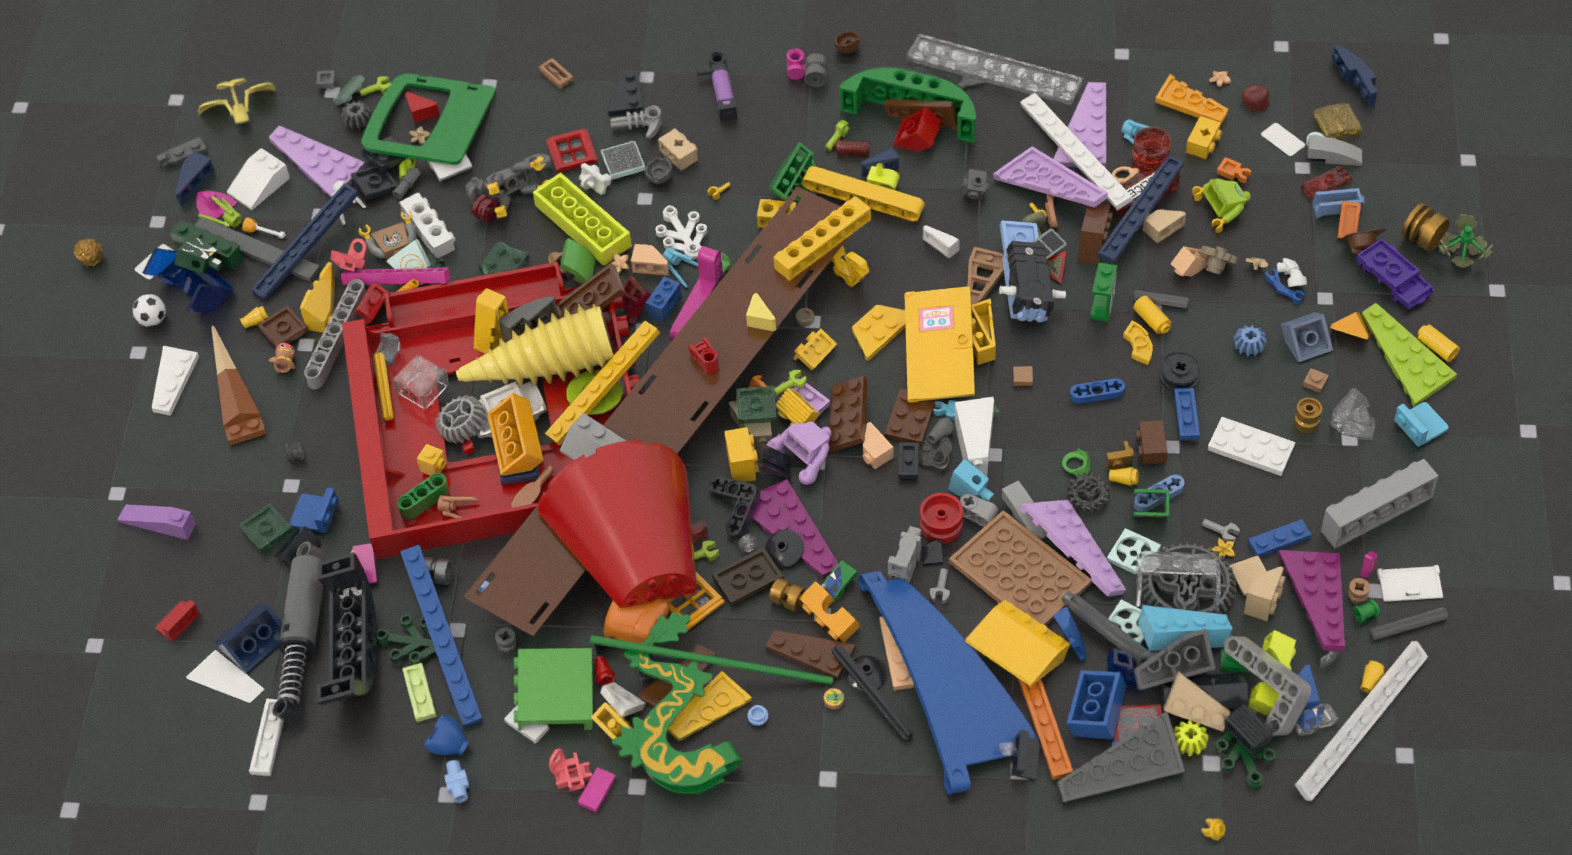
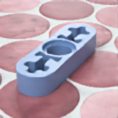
M1171 475L1148 489L1168 490L1170 488V500L1182 493L1184 479L1179 475ZM1137 494L1134 500V507L1138 512H1148L1164 503L1165 495L1157 497L1154 494Z

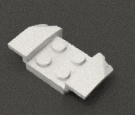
M515 381L481 395L479 401L486 411V419L484 420L485 425L480 426L481 431L476 432L479 438H492L487 413L511 393L529 399L534 421L537 420L547 410L538 386H535L532 381L520 386Z

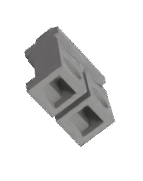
M910 526L907 533L902 531L899 551L896 557L890 556L888 560V580L903 578L908 583L910 582L916 567V561H920L921 529Z

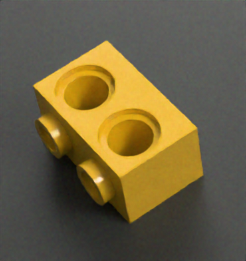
M760 199L757 213L758 227L764 228L786 201ZM793 202L785 213L790 214L796 206V202Z

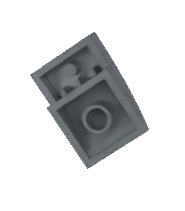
M551 296L534 300L516 308L501 318L499 324L503 341L506 343L512 339V330L518 336L525 332V323L531 330L538 327V317L544 324L551 322L552 313L559 319L555 298Z

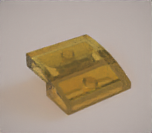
M1348 103L1329 105L1313 111L1322 131L1328 138L1341 139L1344 134H1360L1362 131V127Z

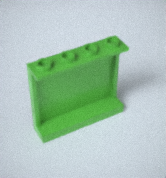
M592 648L518 649V657H514V669H518V675H514V687H518V692H514V705H518V710L514 711V723H518V731H521V724H584V730H593V719L591 718L593 715Z

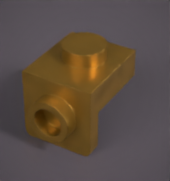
M1123 441L1122 451L1107 453V470L1130 467L1131 459L1134 458L1133 448L1129 447L1128 441Z

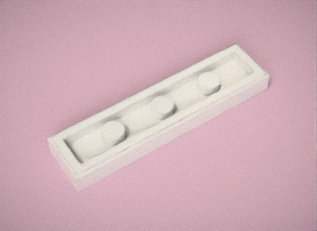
M266 699L249 770L251 775L271 776L284 722L272 713L277 699Z

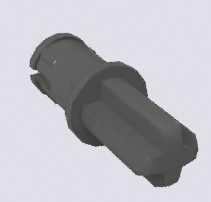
M412 167L406 176L400 179V184L392 192L395 197L402 199L409 188L413 187V183L420 175L419 169Z

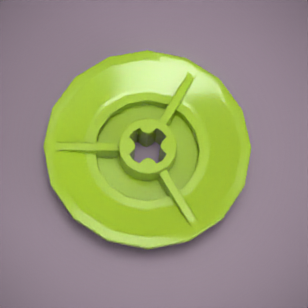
M600 370L593 371V375L588 371L579 374V379L575 377L569 383L566 391L567 400L570 405ZM619 380L593 408L589 415L603 414L612 410L620 403L623 389Z

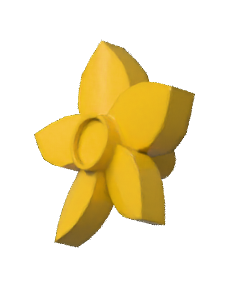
M1219 538L1218 546L1212 548V552L1218 551L1219 557H1235L1232 550L1234 542L1229 541L1225 544Z

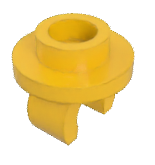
M1218 818L1214 820L1206 819V823L1210 828H1202L1201 830L1206 837L1219 840L1225 834V825Z

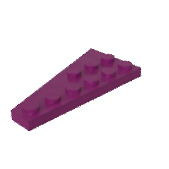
M786 479L761 490V495L751 520L756 521L762 526V529L770 536L784 529L796 532L801 537L804 545L801 559L821 578L828 577L838 565V562L788 480ZM744 507L741 510L746 513L747 507Z
M1279 550L1278 556L1285 565L1284 569L1292 580V586L1302 607L1307 612L1308 620L1313 624L1314 632L1322 649L1344 651L1340 553Z

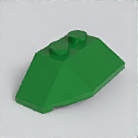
M799 142L782 163L770 183L769 189L784 201L790 197L797 187L810 192V190L803 187L802 180L808 168L815 166L813 160L814 153ZM797 196L793 202L798 203L802 197Z

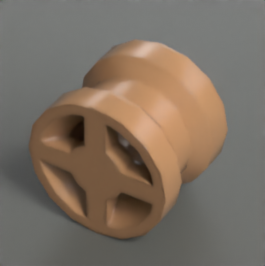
M1362 578L1353 579L1350 582L1347 593L1349 600L1359 604L1365 602L1370 590L1369 583Z

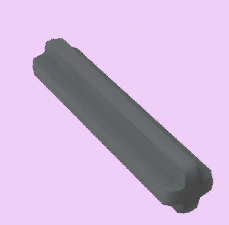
M1135 290L1133 295L1134 301H1137L1142 296H1148L1154 304L1187 308L1189 303L1188 297Z

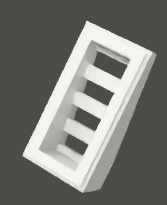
M925 225L923 227V240L946 257L951 258L959 251V239Z

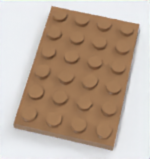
M1004 510L949 558V563L999 604L1006 600L1045 626L1055 619L1054 614L1066 607V603L1062 601V597L1066 592L1077 593L1079 596L1092 584L1088 576Z

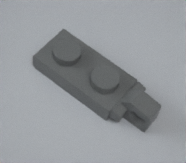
M201 137L169 149L156 158L160 167L163 168L167 165L177 166L182 164L194 151L202 155L208 151Z

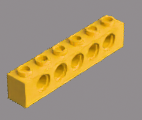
M856 196L846 201L843 206L834 210L824 220L819 221L816 226L806 231L796 241H792L785 249L777 252L774 256V269L789 281L868 223L871 220V208Z

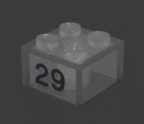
M418 354L393 379L396 393L425 410L449 386L447 371Z

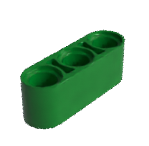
M435 473L402 495L397 501L401 517L405 520H412L437 503L441 495L446 496L449 493V488L445 475Z

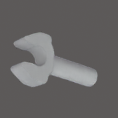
M1204 519L1202 526L1220 533L1225 543L1229 541L1235 543L1236 537L1228 533L1235 535L1240 533V529L1233 523L1224 527Z
M947 569L940 570L937 587L930 588L932 603L935 602L937 595L943 596V605L950 598V591L945 589L948 575Z

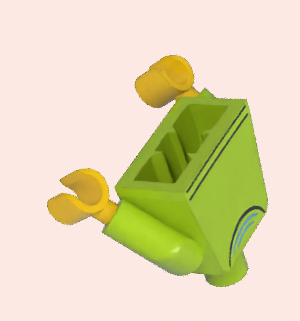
M1217 178L1215 180L1211 179L1209 183L1203 185V188L1195 186L1192 190V195L1195 201H1200L1203 199L1204 193L1218 217H1222V219H1214L1212 221V228L1219 225L1216 228V233H1220L1223 230L1224 223L1228 224L1244 210V205L1250 201V193L1242 191L1235 181H1225Z

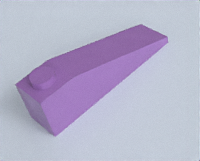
M126 504L117 519L120 523L186 540L189 539L196 525L190 511L162 506Z

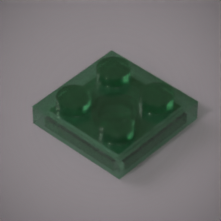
M498 241L478 266L479 271L489 275L522 269L529 260V254Z
M775 386L736 388L738 424L777 422Z
M271 503L238 524L239 529L261 553L293 532L291 525Z

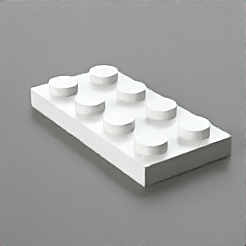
M1221 417L1208 445V450L1282 476L1295 447V442Z

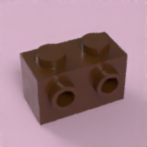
M1163 420L1139 422V429L1135 430L1136 441L1140 442L1138 457H1142L1143 465L1166 463L1168 452Z

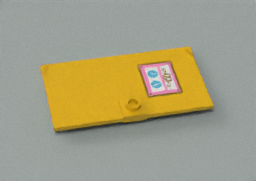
M970 286L906 292L904 298L907 401L912 403L975 395Z

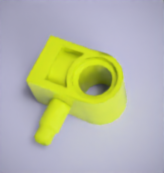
M879 163L877 167H871L867 182L895 191L900 177L897 172L884 169L882 164Z

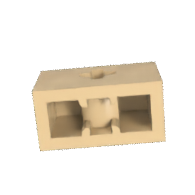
M676 129L658 139L660 151L681 171L698 161L696 145L690 143L683 133H679Z

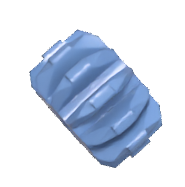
M1253 324L1249 328L1244 325L1243 329L1239 328L1234 336L1235 349L1239 350L1240 354L1246 353L1247 357L1250 354L1256 357L1257 353H1262L1266 346L1265 332H1261L1260 327L1255 329Z

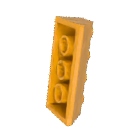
M511 393L487 413L500 473L503 476L531 471L544 461L530 401L527 398Z

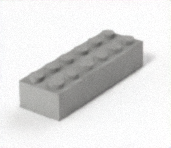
M1425 459L1419 462L1415 461L1407 468L1395 471L1390 477L1378 480L1369 488L1364 487L1359 493L1347 496L1342 502L1328 506L1325 510L1321 532L1331 545L1337 548L1433 498L1438 474Z

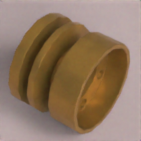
M1420 203L1413 209L1405 221L1401 235L1404 238H1409L1411 242L1418 240L1417 244L1419 247L1427 252H1431L1439 245V239L1444 237L1451 221L1441 213L1434 215V209L1428 208L1424 203Z

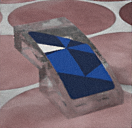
M1326 703L1302 711L1294 728L1299 736L1316 733L1321 727L1335 725L1339 718L1330 704Z

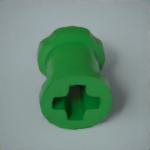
M1371 599L1367 604L1353 607V613L1359 623H1364L1365 619L1372 616H1380V609L1376 601Z

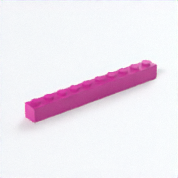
M449 268L354 270V272L345 270L341 273L343 285H348L350 281L355 279L362 280L364 284L369 286L372 282H376L378 285H403L412 279H416L419 284H445L450 279Z

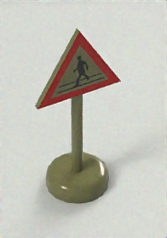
M1036 212L1026 216L1021 222L1037 223L1038 235L1040 237L1042 234L1039 228L1045 224L1046 217L1044 213ZM1067 250L1047 259L1050 278L1061 285Z

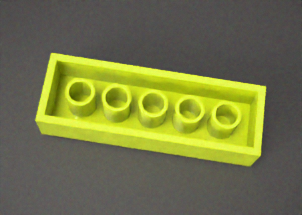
M559 173L533 191L535 206L577 243L586 248L603 266L614 259L615 253L620 255L632 247L630 232L562 173Z

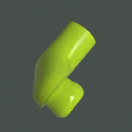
M407 158L400 163V179L404 178L410 169L416 166V159Z

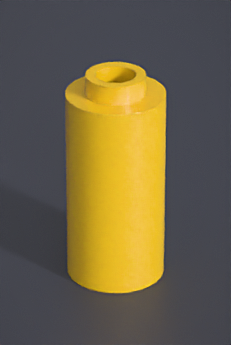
M1142 296L1135 302L1133 309L1157 334H1165L1170 330L1171 320L1148 296Z
M1430 324L1422 326L1417 333L1419 341L1447 362L1454 359L1460 350L1458 345Z

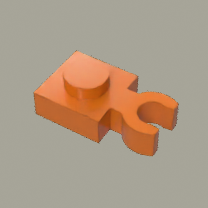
M1225 157L1217 168L1216 174L1232 181L1236 177L1241 183H1246V176H1251V170L1241 168V163Z

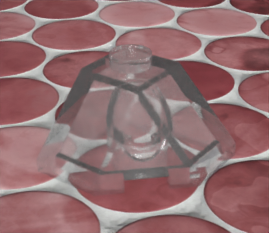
M1352 388L1333 409L1330 425L1342 435L1370 441L1373 440L1376 423L1374 417L1370 418L1367 406H1370L1368 399L1358 389Z

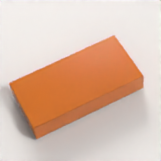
M1342 201L1337 238L1342 239L1345 235L1357 232L1361 203Z

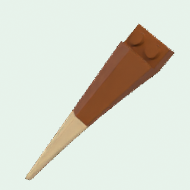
M212 325L223 426L231 446L267 433L253 399L219 334Z

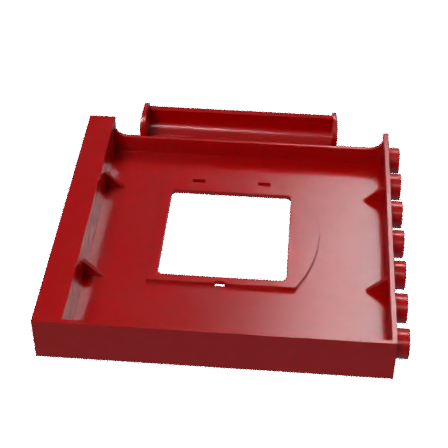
M557 261L447 282L445 284L385 293L387 323L366 326L364 319L342 323L369 539L376 560L401 555V551L419 545L423 551L516 533L538 506L542 494L547 493L549 490V482L565 466L573 461L560 452L561 446L554 441L550 444L541 445L544 461L538 465L539 476L548 466H552L555 471L541 486L540 494L533 504L512 508V501L517 493L525 485L536 480L501 485L496 454L448 462L444 436L442 437L439 434L440 432L436 427L437 422L435 421L438 418L437 414L440 413L436 378L455 374L460 367L485 354L474 349L476 300L486 288L505 296L509 313L524 304L545 297L553 296L557 304L578 288L564 289L561 269ZM622 295L601 310L614 355L622 347L620 339L630 337L626 315L616 317L614 311L624 308ZM376 353H383L385 356L394 416L392 420L388 421L382 418L373 357ZM634 362L630 368L636 367V363ZM600 365L594 366L593 371H601L602 368ZM586 368L580 369V374L587 372ZM626 371L619 379L622 384L623 396L617 406L603 414H588L587 416L604 425L639 382L638 374L628 376ZM573 372L566 373L565 382L558 374L552 376L551 384L542 377L551 426L570 406L566 390L569 383L576 377ZM410 393L415 395L417 401L411 399ZM426 444L441 449L444 452L447 464L441 471V474L445 475L449 488V493L446 496L478 498L477 502H457L456 510H452L451 513L461 516V518L454 519L450 516H443V511L438 510V502L412 520H405L400 515L397 505L398 499L430 477V475L420 472L417 457Z

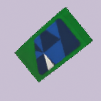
M841 561L821 585L834 599L830 604L831 606L845 593L844 588L857 576V571L844 561Z

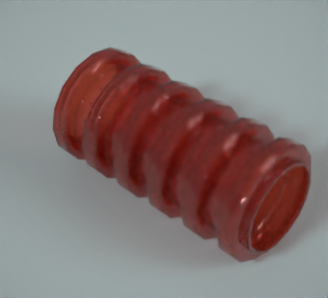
M841 139L837 140L836 153L838 155L840 153H843V155L848 153V155L859 154L862 156V154H865V156H868L870 143L868 140L866 142H863V140H860V142L858 140L852 141V139H849V141L846 139L843 141Z

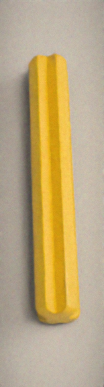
M376 353L373 357L382 418L388 421L392 420L394 416L385 356L383 353Z

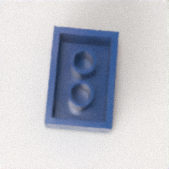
M1081 670L1067 720V725L1073 736L1113 739L1126 690V684L1121 673Z

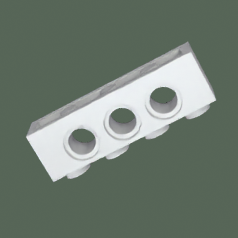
M416 193L399 202L405 218L410 216L409 210L411 211V223L414 224L416 233L436 259L455 250L453 234L451 232L448 233L446 225L442 220L439 221L436 211L429 208L430 205L426 198H422L419 193Z

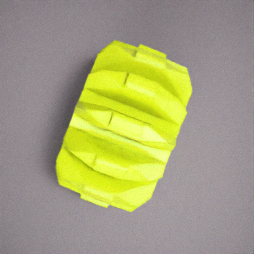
M1191 720L1188 721L1187 725L1181 722L1180 726L1174 729V736L1178 749H1181V755L1188 752V755L1191 757L1193 752L1199 755L1201 750H1205L1208 735L1206 734L1205 727L1200 728L1199 722L1195 725L1192 724Z

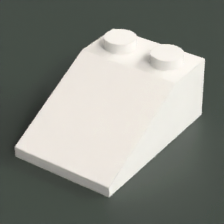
M261 148L247 160L227 190V194L252 211L290 179L286 164Z

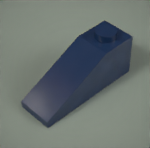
M195 151L183 162L175 195L181 206L214 171L211 159Z

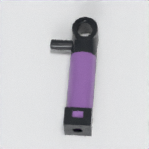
M713 51L709 55V67L697 69V76L711 74L720 121L737 119L736 102L731 87L726 55L722 51Z

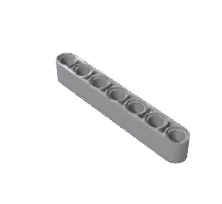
M355 279L349 282L304 370L307 384L311 389H319L324 385L344 345L342 323L355 321L359 315L355 311L366 293L362 280Z

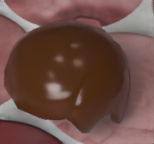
M847 31L836 36L834 44L840 53L852 54L859 48L861 39L859 34Z

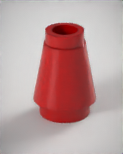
M599 656L595 658L596 682L602 687L613 683L615 673L605 657Z

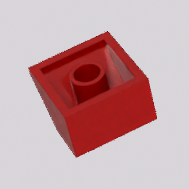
M927 107L904 118L893 145L917 152L929 149L934 144L933 140L939 131L941 120Z

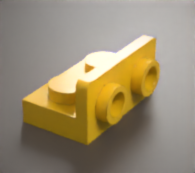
M822 329L817 333L813 331L806 338L808 342L805 345L801 343L794 351L796 355L792 359L796 361L799 358L810 370H813L837 343Z

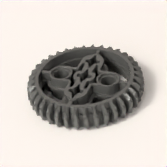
M1178 542L1175 547L1171 543L1169 549L1164 546L1162 551L1157 550L1156 555L1152 554L1150 560L1146 562L1143 574H1141V593L1144 595V602H1147V606L1189 611L1196 609L1198 600L1212 601L1217 596H1222L1213 606L1197 612L1225 615L1227 609L1231 607L1234 595L1236 594L1235 574H1233L1232 567H1229V562H1224V556L1218 557V551L1212 553L1211 547L1205 549L1204 544L1198 547L1196 542L1193 545H1189L1188 542L1185 545H1181ZM1183 558L1179 564V569L1165 568L1160 573H1155L1165 563ZM1202 562L1210 565L1218 572L1223 580V584H1220L1215 576L1203 573ZM1153 585H1157L1163 594L1174 596L1173 603L1175 608L1169 606L1158 597Z

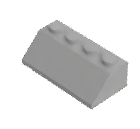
M583 413L570 426L560 452L574 461L582 455L588 457L595 454L596 449L626 440Z

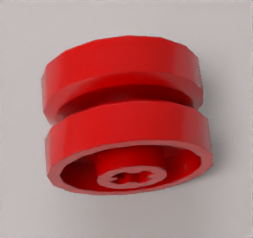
M936 493L930 495L922 502L920 507V529L923 536L931 542L941 540V544L950 543L959 537L963 529V507L955 496L948 493Z

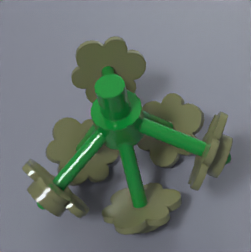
M1462 214L1459 216V220L1455 221L1457 230L1461 232L1458 237L1450 232H1446L1444 237L1439 239V252L1443 255L1446 254L1448 257L1451 256L1449 250L1453 253L1460 247V243L1463 244L1462 256H1456L1452 259V262L1461 268L1474 264L1473 260L1465 257L1467 249L1470 255L1481 254L1478 260L1481 258L1486 259L1492 253L1491 247L1493 244L1485 250L1488 243L1482 236H1474L1472 229L1477 227V221L1474 220L1472 215Z

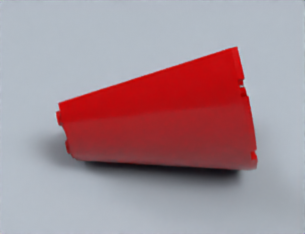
M641 440L612 443L597 448L596 453L585 457V455L578 457L565 466L549 482V490L547 493L542 494L537 511L620 609L653 603L657 600V597L672 599L678 596L697 593L688 475L682 459L675 451L657 442H652V445L643 444Z

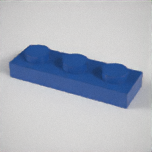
M1194 388L1174 389L1180 440H1199L1200 432Z
M1301 519L1249 538L1248 544L1254 555L1260 558L1311 539V533Z

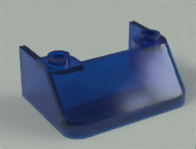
M154 248L142 272L144 275L157 276L164 285L178 286L191 297L186 309L200 314L210 313L228 299L234 291V287L211 268L200 274L175 265L177 251Z

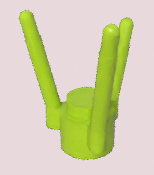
M214 196L211 197L212 200L226 211L223 215L224 221L203 214L198 215L200 218H206L228 228L231 226L235 228L242 221V216L224 198H221L222 202H220Z

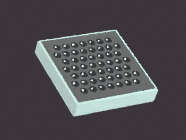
M635 141L601 150L611 180L645 170V165Z

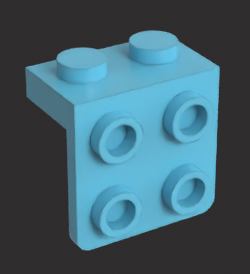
M1426 402L1410 410L1405 404L1397 407L1394 421L1418 447L1448 431V425Z

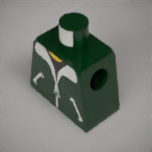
M194 235L177 249L174 264L203 274L209 268L219 271L223 262L216 259L217 248Z

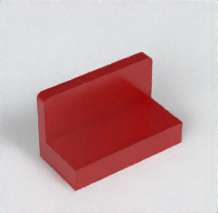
M376 282L370 284L355 311L365 318L366 325L376 316L385 300V293H389V291Z
M191 600L187 603L180 601L155 627L156 631L173 642L200 614L196 603Z

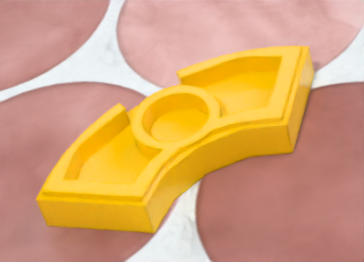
M1131 321L1123 333V338L1128 340L1133 347L1131 358L1149 365L1153 351L1151 340L1147 331L1141 325Z

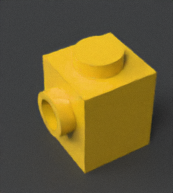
M428 444L425 445L417 457L420 472L430 476L435 473H441L447 464L443 450Z

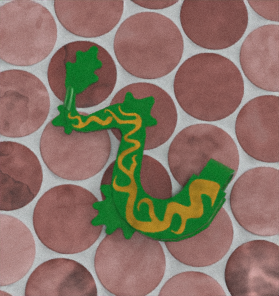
M672 612L669 619L659 616L657 623L642 644L653 646L654 644L678 642V634H686L688 632L686 625L690 622V616L688 614L679 616L676 612ZM633 650L625 651L624 656L632 661L630 664L631 669L638 667L644 674L672 684L673 689L650 711L644 721L634 717L633 729L620 728L622 736L612 739L613 745L622 748L619 756H632L631 766L633 768L642 765L646 773L658 785L669 791L681 794H700L725 782L723 776L733 772L743 763V759L730 741L723 742L715 747L708 744L696 751L685 753L673 749L666 740L668 728L691 701L693 695L705 696L703 686L712 679V674L698 670L697 662L695 661L688 667L675 663L653 662L649 658V653Z

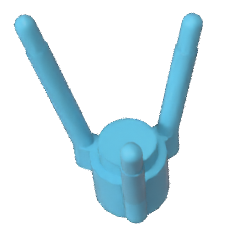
M1127 120L1122 126V132L1125 133L1124 138L1128 139L1145 156L1147 152L1132 138L1133 136L1136 137L1140 132L1167 141L1166 137L1149 131L1152 130L1151 127L1132 120Z
M667 248L663 253V257L668 261V268L685 288H688V285L672 265H678L681 260L698 267V263L672 248Z

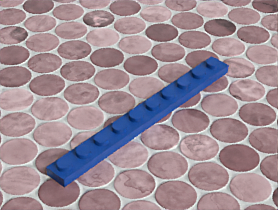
M419 545L401 551L400 553L461 723L465 728L481 722L483 718L422 550Z

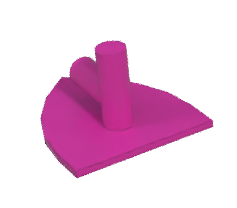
M204 191L197 193L196 203L199 213L215 219H219L226 211L212 200V196L216 197L220 202H222L221 198H224L232 208L238 204L233 198L220 192Z

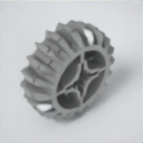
M459 395L457 399L452 398L450 403L446 402L447 405L441 407L442 412L437 414L438 418L435 420L437 422V430L442 437L444 436L447 441L454 442L455 444L458 442L463 443L465 439L470 440L471 436H476L475 433L477 431H481L480 426L485 425L486 411L481 402L473 396L465 395L461 397Z

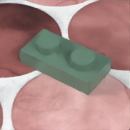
M361 74L352 78L332 101L336 105L348 103L352 99L351 95L362 88L361 84L365 78Z

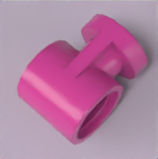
M792 49L787 53V75L791 79L798 80L804 77V53L800 49Z

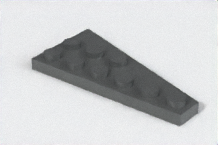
M1167 711L1059 780L1057 785L1062 803L1184 773L1185 769Z

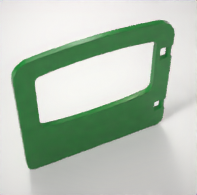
M416 74L399 75L390 84L374 110L362 137V146L365 150L374 153L450 165L460 164L495 96V88L488 85H476L469 82L436 77H423ZM412 86L450 92L448 102L437 125L422 146L378 140L389 113L407 87Z

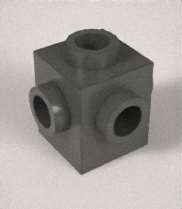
M969 169L961 183V188L964 189L963 196H968L971 199H981L988 190L989 183L986 182L987 172Z

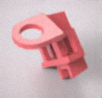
M354 239L347 254L332 250L330 259L342 269L353 272L355 268L362 269L365 263L364 258L367 244L363 239ZM358 242L363 246L362 251L359 253L355 251V244Z
M557 748L550 758V771L556 778L558 789L569 787L571 792L585 788L584 782L590 781L592 777L589 762L579 764L576 752L573 753V758L565 760L563 750ZM576 765V767L569 768V769L567 768V767H569V766Z

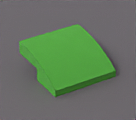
M568 238L564 244L560 269L574 274L573 280L583 284L593 277L595 258L582 245Z

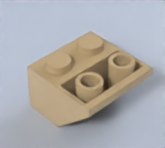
M1277 567L1253 577L1247 593L1244 614L1264 621L1268 620L1270 614L1274 615L1277 606L1276 602L1281 597L1282 586L1285 577L1282 576V567Z

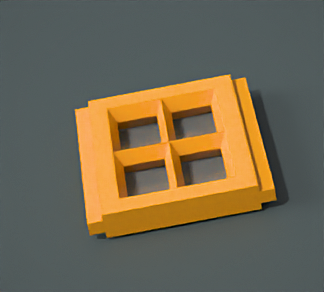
M697 572V593L667 599L670 605V614L676 612L679 616L685 614L690 616V622L686 625L688 630L725 603L722 597Z

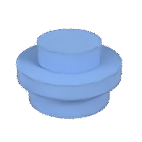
M760 705L753 706L748 712V720L753 725H763L768 720V712Z

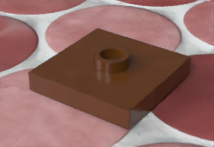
M288 305L257 325L258 329L275 347L281 343L290 344L309 332L307 325Z

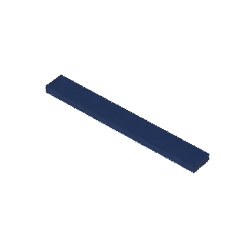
M1167 155L1099 250L1097 257L1112 264L1116 262L1183 168L1184 161Z
M344 183L252 287L251 291L266 301L356 199L359 192Z

